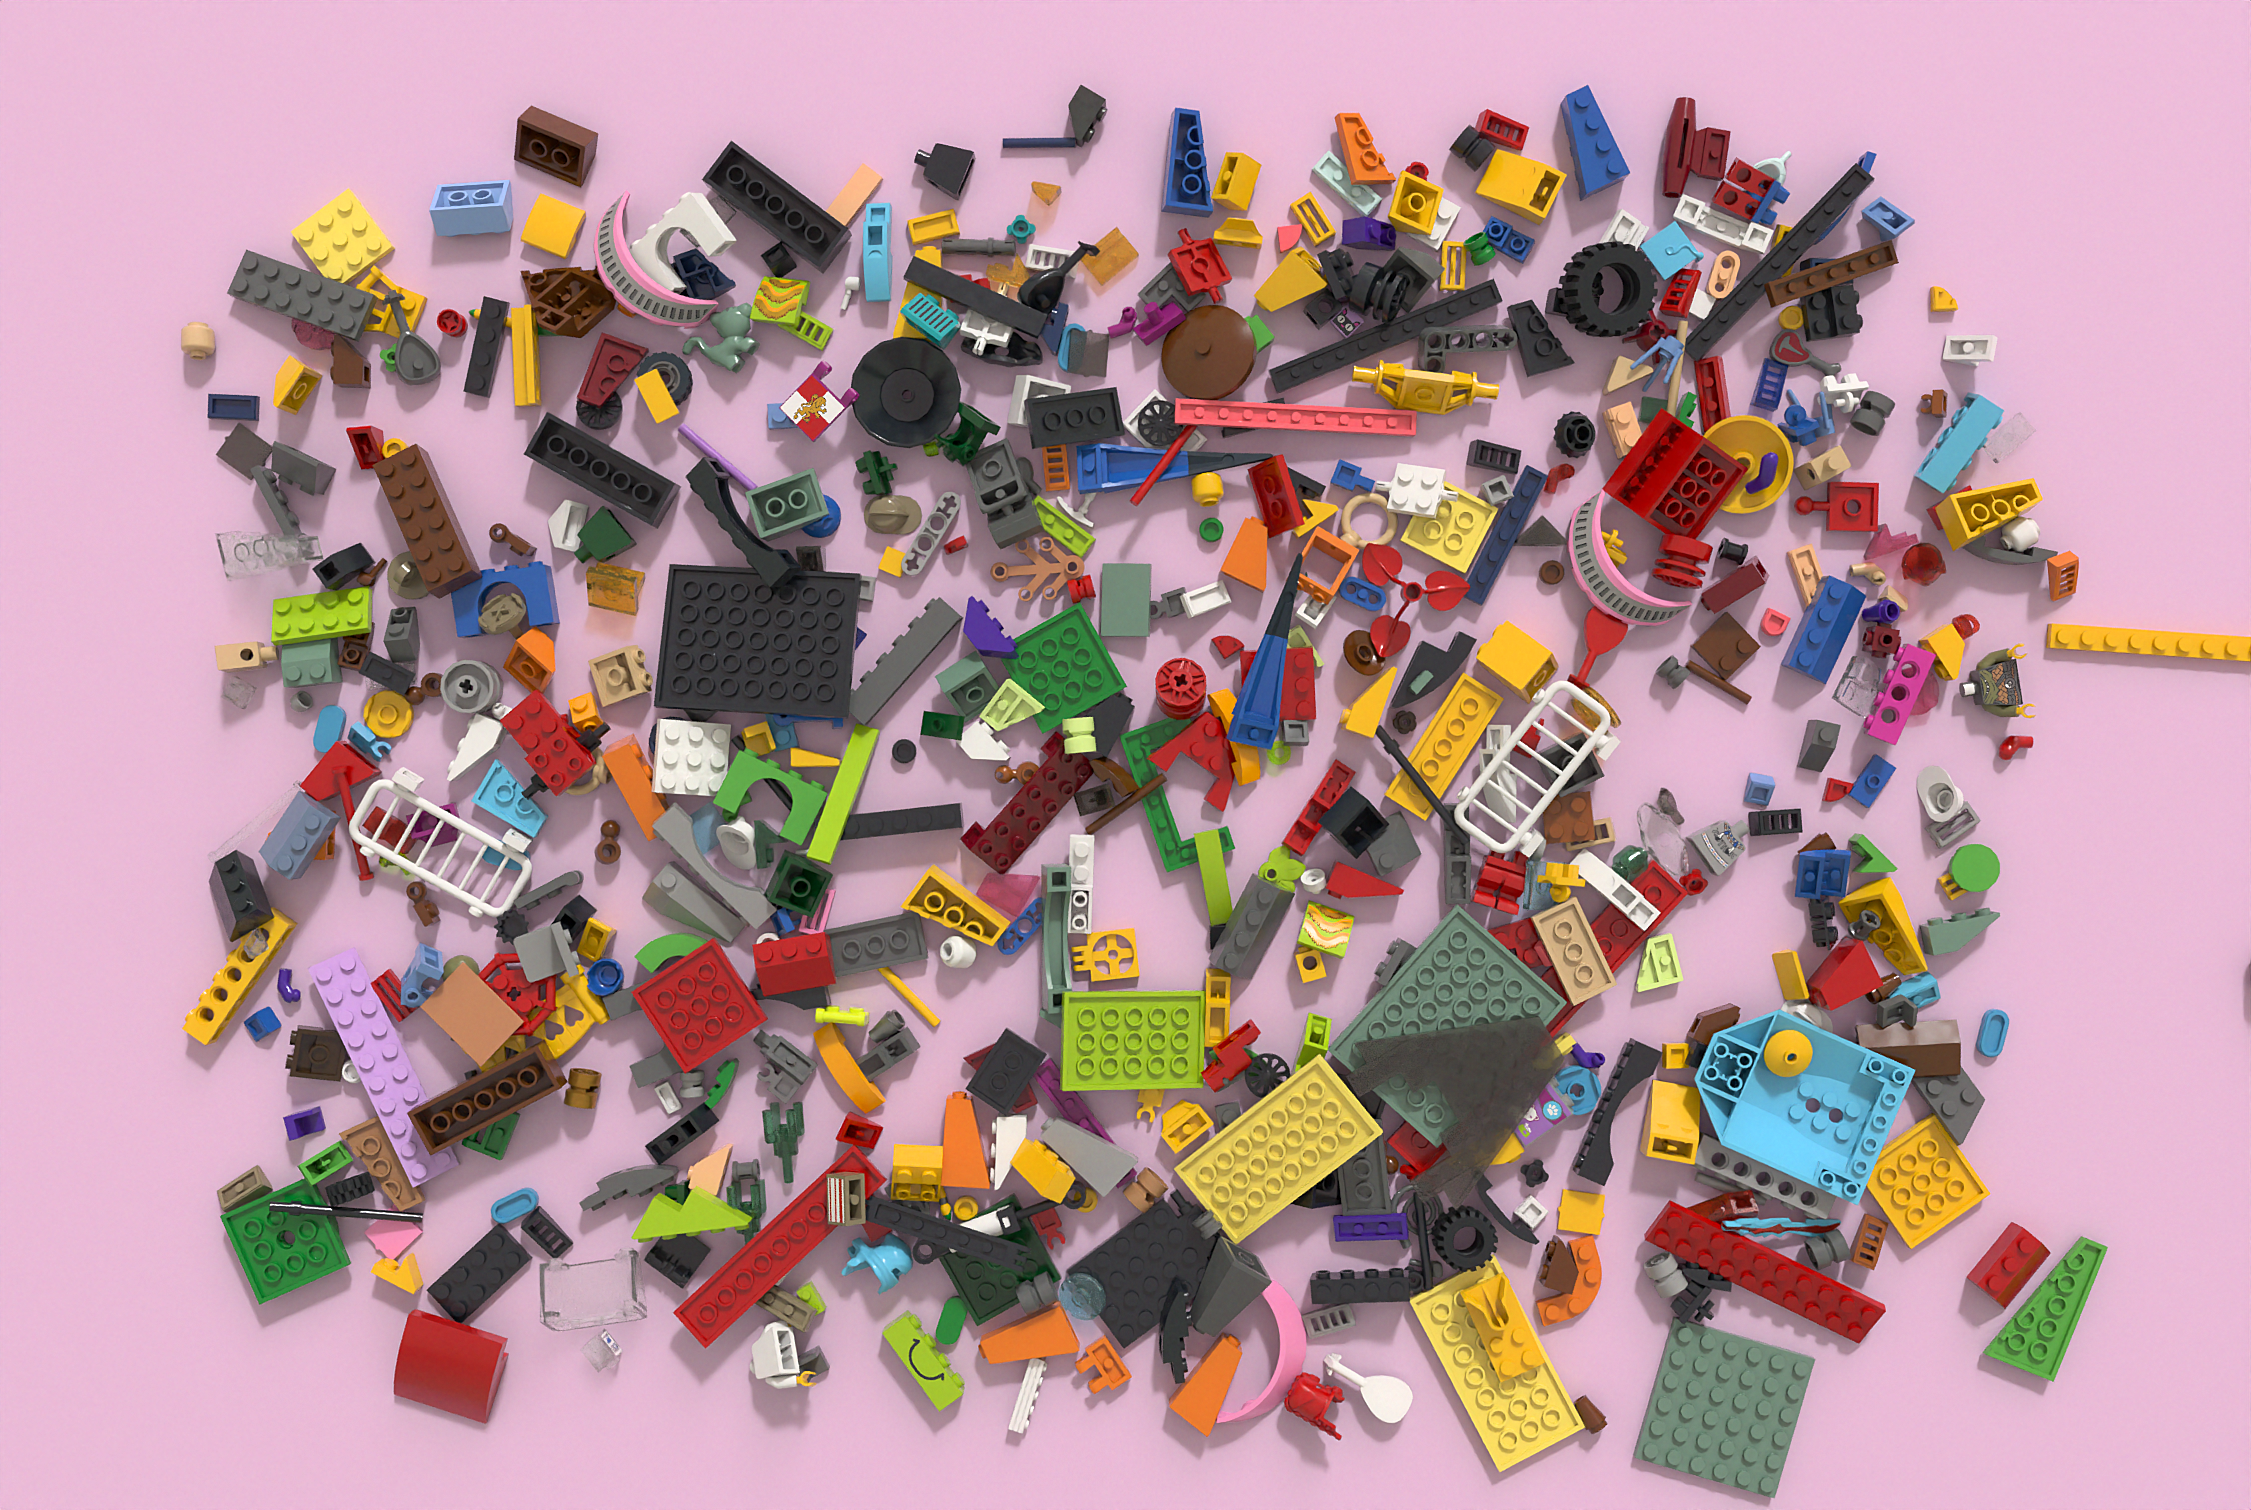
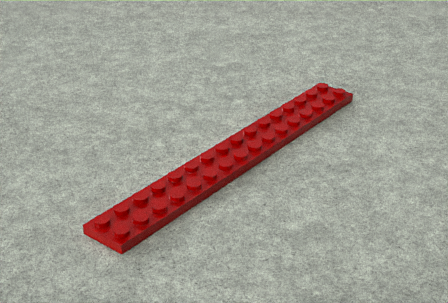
M1652 859L1629 882L1633 888L1644 896L1643 898L1661 912L1645 931L1641 930L1611 902L1590 924L1612 974L1688 894L1678 882ZM1553 965L1545 971L1540 979L1567 1002L1566 1005L1439 1147H1435L1406 1120L1387 1139V1142L1422 1175L1429 1170L1588 1001L1587 999L1575 1006L1571 1005Z

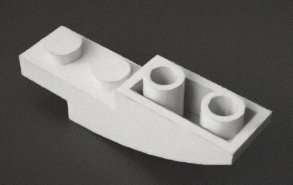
M1487 725L1486 749H1479L1480 775L1511 736V725ZM1509 753L1508 756L1505 758V761H1507L1509 764H1510V753ZM1501 764L1490 780L1516 798L1517 775L1510 774V770ZM1486 783L1483 791L1489 809L1506 822L1516 823V804Z
M1070 834L1069 866H1071V896L1068 911V933L1091 934L1095 835Z
M1585 848L1569 864L1579 865L1578 876L1585 879L1586 883L1611 902L1641 930L1645 931L1661 913L1643 898L1644 896Z

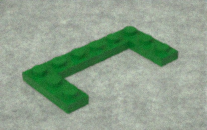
M1167 718L1119 735L1134 780L1140 788L1158 776L1155 764L1147 759L1151 754L1150 750L1163 746L1169 739H1173L1182 732L1183 728L1191 723V719L1176 720ZM1159 786L1141 800L1166 872H1170L1199 861L1194 837L1181 841L1163 786ZM1228 826L1218 828L1222 853L1235 849Z

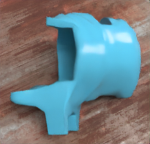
M892 1233L886 1235L884 1242L873 1247H868L859 1237L853 1240V1246L847 1249L851 1260L847 1262V1266L842 1270L841 1274L847 1276L854 1271L870 1266L881 1282V1286L877 1291L880 1295L899 1283V1276L901 1274L906 1275L912 1269V1252L903 1240Z

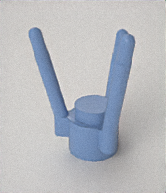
M1669 335L1666 339L1661 337L1651 349L1630 366V369H1635L1660 349L1658 354L1663 359L1643 387V392L1648 390L1666 362L1672 360L1663 380L1664 384L1668 383L1678 359L1683 354L1682 349L1684 345L1676 338Z
M1788 389L1787 393L1793 404L1801 406L1792 390ZM1824 392L1819 393L1822 416L1814 418L1818 420L1820 426L1814 429L1816 438L1835 433L1832 405L1826 404Z

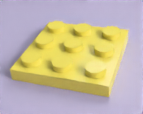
M349 188L291 231L324 277L346 285L395 249Z
M1444 481V489L1446 491L1458 492L1457 502L1442 500L1437 510L1436 519L1413 515L1400 541L1465 574L1499 508L1490 506L1489 503Z

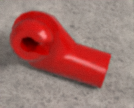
M2007 737L1999 747V757L2003 760H2010L2019 748H2032L2033 737Z

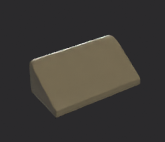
M256 1165L217 1190L222 1210L230 1212L265 1196L273 1188L260 1166Z

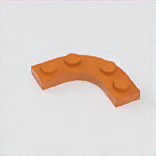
M1592 1235L1568 1241L1574 1263L1579 1271L1572 1295L1562 1292L1535 1301L1543 1326L1565 1321L1579 1315L1595 1299L1601 1285L1602 1268Z

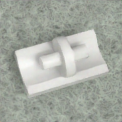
M1856 373L1845 375L1841 379V384H1837L1834 376H1825L1819 383L1821 392H1824L1826 404H1834L1835 407H1840L1843 413H1850L1854 405L1859 404L1863 391L1869 388L1867 381L1860 382ZM1818 397V398H1817L1818 403H1819V405H1821V404H1820V397Z

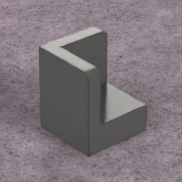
M820 1346L797 1357L800 1371L798 1373L799 1376L805 1371L816 1373L815 1375L811 1374L808 1376V1383L811 1378L830 1368Z

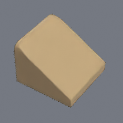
M1889 585L1886 586L1878 598L1880 602L1891 600L1897 603L1900 612L1908 609V599Z

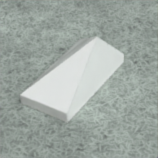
M565 499L550 517L548 524L554 547L573 552L579 549L581 540L577 534L584 527L588 505Z

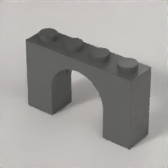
M650 979L602 998L611 1021L634 1011L643 1010L631 992ZM666 1044L659 1053L629 1066L638 1088L683 1071Z

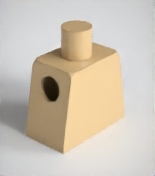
M1838 445L1798 466L1793 471L1805 491L1827 481L1852 466L1843 449ZM1809 469L1814 473L1815 479L1811 477Z
M261 642L215 646L217 668L219 671L227 673L267 668V661L279 660L278 647H265L264 643ZM253 652V658L250 660L249 655Z

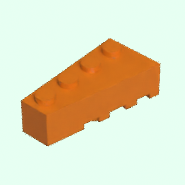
M633 733L607 746L602 758L647 840L651 841L657 838L653 833V822L669 808V805L666 801L665 793L652 792L653 770L648 764Z

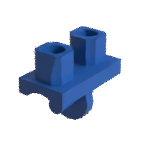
M1800 405L1789 406L1784 413L1786 423L1781 422L1777 424L1778 428L1788 434L1789 440L1792 443L1799 442L1801 446H1807L1816 442L1814 429L1820 427L1818 420L1806 417V411Z

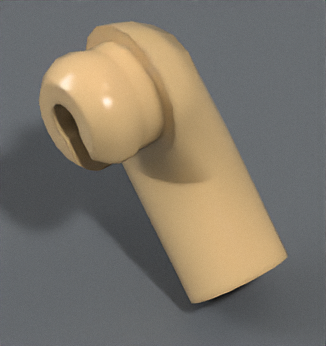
M1873 562L1849 566V572L1852 577L1864 575L1875 585H1882L1886 581L1884 571Z

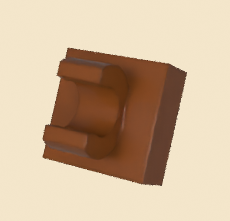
M1940 389L1933 390L1932 395H1922L1921 399L1925 401L1930 400L1931 405L1928 408H1921V412L1924 414L1932 413L1936 418H1946L1948 393Z

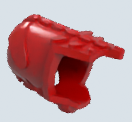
M1302 1372L1301 1375H1297L1284 1401L1287 1411L1309 1422L1310 1425L1318 1427L1321 1431L1326 1432L1335 1439L1341 1440L1342 1435L1336 1432V1426L1325 1419L1324 1415L1331 1401L1342 1403L1345 1400L1342 1397L1343 1390L1337 1386L1321 1385L1319 1383L1320 1378L1313 1374Z

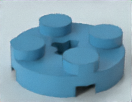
M1572 1065L1563 1068L1554 1076L1560 1084L1557 1088L1562 1094L1567 1093L1574 1103V1106H1572L1574 1109L1573 1115L1586 1114L1594 1109L1601 1096V1084L1594 1073L1587 1068ZM1572 1085L1582 1086L1583 1090L1579 1091V1096L1570 1093Z

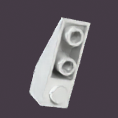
M476 713L475 716L471 717L467 725L469 731L466 737L461 739L457 747V751H459L457 758L448 767V781H458L500 748L507 729L499 720L484 713Z
M998 1113L997 1119L992 1121V1134H996V1144L992 1143L991 1158H996L995 1168H991L990 1182H995L994 1190H998L1012 1166L1010 1161L1024 1138H1027V1114L1007 1113L1005 1116L1002 1113Z

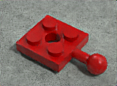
M1828 482L1827 501H1813L1810 497L1801 496L1795 501L1794 509L1799 515L1803 516L1810 514L1812 511H1827L1826 531L1877 532L1879 483ZM1850 500L1855 501L1858 505V510L1855 514L1847 510V503Z

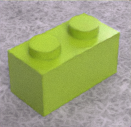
M812 1281L798 1288L796 1292L800 1299L817 1309L815 1316L826 1309L827 1306Z

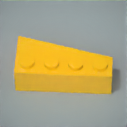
M2034 478L1952 494L1943 500L1935 510L1952 550L1955 551L2029 512L2043 498Z
M934 864L926 871L900 906L906 910L919 913L920 916L927 919L930 918L942 923V925L950 929L953 928L963 932V934L990 946L996 943L1011 923Z

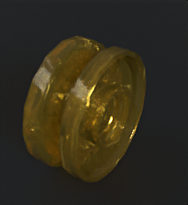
M1590 686L1582 690L1607 709L1611 718V727L1618 728L1621 725V720L1616 712L1596 690ZM1575 697L1572 698L1570 702L1574 710L1594 732L1601 722L1600 716Z

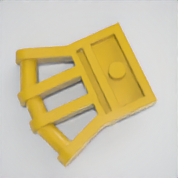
M374 265L370 269L372 272L360 284H357L356 288L374 294L379 300L384 301L385 294L370 289L380 278L391 290H396L397 294L402 293L405 300L400 301L410 331L415 332L428 298L397 286ZM390 304L387 305L385 313L373 309L371 315L382 318L381 323L367 324L363 332H383L399 338L401 333Z

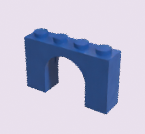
M543 561L530 562L528 567L519 568V565L505 566L504 571L495 572V569L480 570L482 578L451 593L457 637L460 638L489 635L479 625L478 617H481L483 614L481 610L491 590L505 583H512L522 591L526 600L530 626L541 627L560 624L551 566L543 565Z

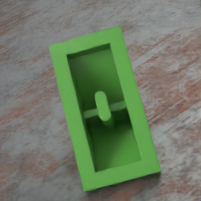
M340 1140L297 1167L311 1187L352 1162L353 1159Z

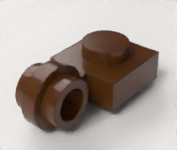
M494 524L489 530V536L494 542H507L511 544L509 549L520 556L524 554L532 556L537 549L518 535L510 532L504 524ZM501 529L502 535L497 537V531Z
M420 881L410 883L406 893L414 901L415 905L413 907L423 925L427 927L441 921L438 916L440 913L437 906L433 902L425 900L427 895L426 885ZM415 887L419 889L418 895L414 892Z

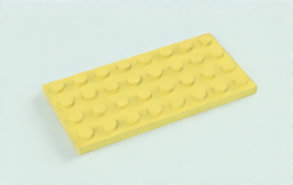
M1318 1054L1179 1163L1174 1170L1207 1210L1211 1209L1213 1211V1217L1216 1221L1222 1223L1223 1226L1221 1228L1233 1243L1238 1244L1383 1133V1130L1324 1058Z
M1492 1254L1493 1259L1490 1262L1486 1260L1484 1262L1485 1267L1476 1266L1477 1271L1473 1272L1467 1269V1272L1459 1271L1433 1285V1289H1425L1421 1293L1410 1297V1303L1497 1469L1501 1472L1585 1428L1518 1299V1304L1545 1363L1502 1383L1500 1382L1460 1294V1291L1503 1272L1495 1255Z

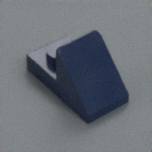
M1060 302L1058 309L1053 308L1050 322L1054 323L1053 326L1045 324L1040 333L1051 354L1054 356L1058 355L1062 333L1069 313V305Z

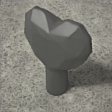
M1019 457L1016 461L1023 480L1030 491L1036 496L1041 492L1042 488L1033 480L1032 464L1027 458Z

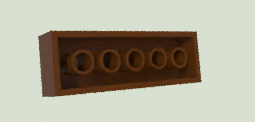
M414 444L374 464L373 468L427 591L440 599L482 578L481 571L428 452L418 444Z
M544 1039L416 1105L407 1112V1115L431 1156L561 1089L568 1081Z

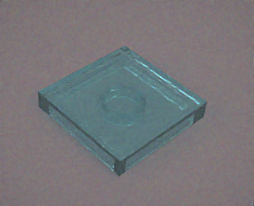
M1527 860L1523 909L1546 910L1560 903L1554 901L1551 897L1550 888L1553 884L1537 882L1538 875L1545 876L1546 862L1566 863Z

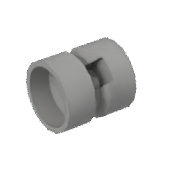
M1670 1252L1657 1254L1643 1265L1649 1278L1655 1280L1653 1285L1661 1298L1676 1295L1688 1285L1682 1271L1677 1269L1678 1264Z

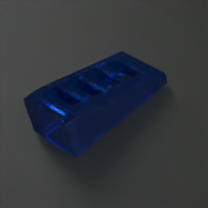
M1764 358L1750 405L1772 412L1778 409L1789 365ZM1768 367L1780 369V373L1768 371ZM1766 376L1778 379L1777 383L1766 380ZM1764 384H1765V385H1768V386H1771V387H1774L1775 390H1774V391H1771V390L1765 389V388H1764ZM1762 393L1772 396V399L1763 398Z

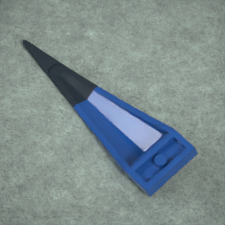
M1103 443L1076 446L1078 491L1080 494L1110 493L1140 487L1167 450ZM1179 451L1155 483L1266 461L1272 458L1273 455L1270 453Z
M1298 553L1232 711L1234 716L1226 737L1230 741L1272 749L1279 728L1285 657L1293 605L1303 560L1301 553Z

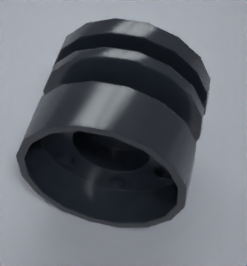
M1366 262L1354 282L1349 299V310L1367 316L1373 309L1372 316L1374 320L1382 319L1383 323L1391 324L1405 299L1408 284L1407 275L1400 273L1396 275L1395 271L1390 270L1384 277V267Z

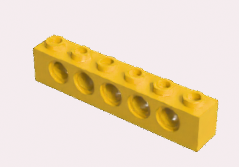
M275 907L271 908L274 915L273 919L240 938L241 944L227 956V964L214 975L212 979L214 983L210 989H206L198 999L200 1003L196 1009H192L185 1017L186 1023L182 1029L204 1045L215 1043L298 924ZM264 929L269 933L268 940H265L262 936ZM250 949L255 952L254 960H251L249 957ZM236 969L241 972L240 980L235 977ZM222 989H225L228 994L226 1000L221 996ZM208 1009H211L214 1013L213 1020L208 1017Z

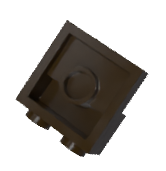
M298 1025L297 1031L292 1030L289 1045H294L293 1054H287L285 1069H290L289 1076L341 1082L346 1048L338 1031Z

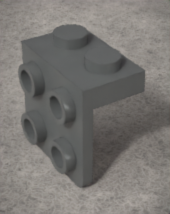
M1399 937L1396 941L1393 940L1386 951L1388 955L1385 961H1381L1375 969L1374 974L1376 976L1374 979L1386 987L1393 974L1417 948Z

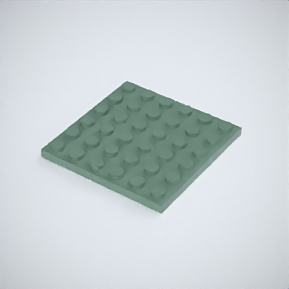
M1673 1316L1633 1453L1634 1457L1775 1499L1815 1359L1812 1356L1692 1321H1687L1683 1324L1678 1320V1317Z

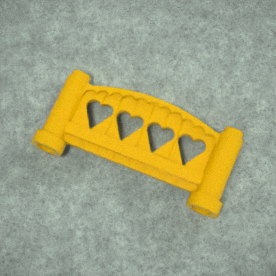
M581 964L576 966L579 974L569 977L568 972L559 977L565 986L556 991V1007L558 1008L556 1012L554 1011L547 1018L549 1021L562 1025L564 1032L556 1034L554 1040L547 1039L544 1021L533 1035L542 1040L545 1039L556 1060L568 1052L595 1022L602 1025L610 1019L602 998L588 989V979L583 973L585 969ZM565 1005L581 1011L584 1014V1018L580 1021L576 1020L574 1026H568L565 1018ZM539 1006L536 1009L534 1008L530 1012L531 1014L529 1015L530 1021H532L534 1017L543 1008ZM525 1035L510 1036L481 1067L479 1065L478 1067L481 1071H484L505 1060L506 1047L518 1052L525 1050Z

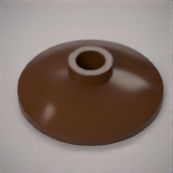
M1355 630L1347 635L1343 643V652L1348 664L1362 675L1372 676L1379 673L1385 665L1386 657L1382 658L1378 655L1371 641L1370 632Z

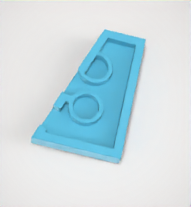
M495 759L471 801L533 838L537 837L548 818V815L532 797L527 800L521 792L525 789L498 759Z

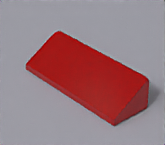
M1720 356L1701 359L1698 363L1694 361L1704 433L1721 420L1731 417L1723 359Z

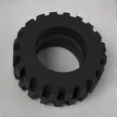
M1614 241L1584 247L1582 252H1576L1571 257L1573 262L1566 263L1563 268L1566 274L1565 276H1560L1559 284H1562V290L1558 291V298L1563 300V304H1560L1561 311L1568 312L1566 320L1570 324H1576V330L1586 332L1588 336L1592 337L1626 335L1627 332H1633L1639 328L1638 323H1644L1648 319L1647 311H1653L1655 303L1652 300L1658 293V289H1654V282L1658 281L1656 274L1652 275L1651 270L1654 267L1651 261L1644 260L1646 255L1642 251H1635L1636 247L1631 244ZM1605 266L1613 268L1619 274L1623 284L1621 302L1611 313L1601 311L1595 304L1592 296L1594 278Z

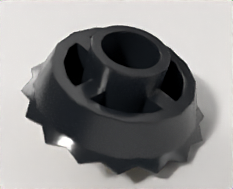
M1571 411L1569 414H1563L1562 418L1557 420L1553 438L1561 454H1566L1568 458H1579L1580 456H1585L1587 451L1591 450L1596 431L1586 415Z

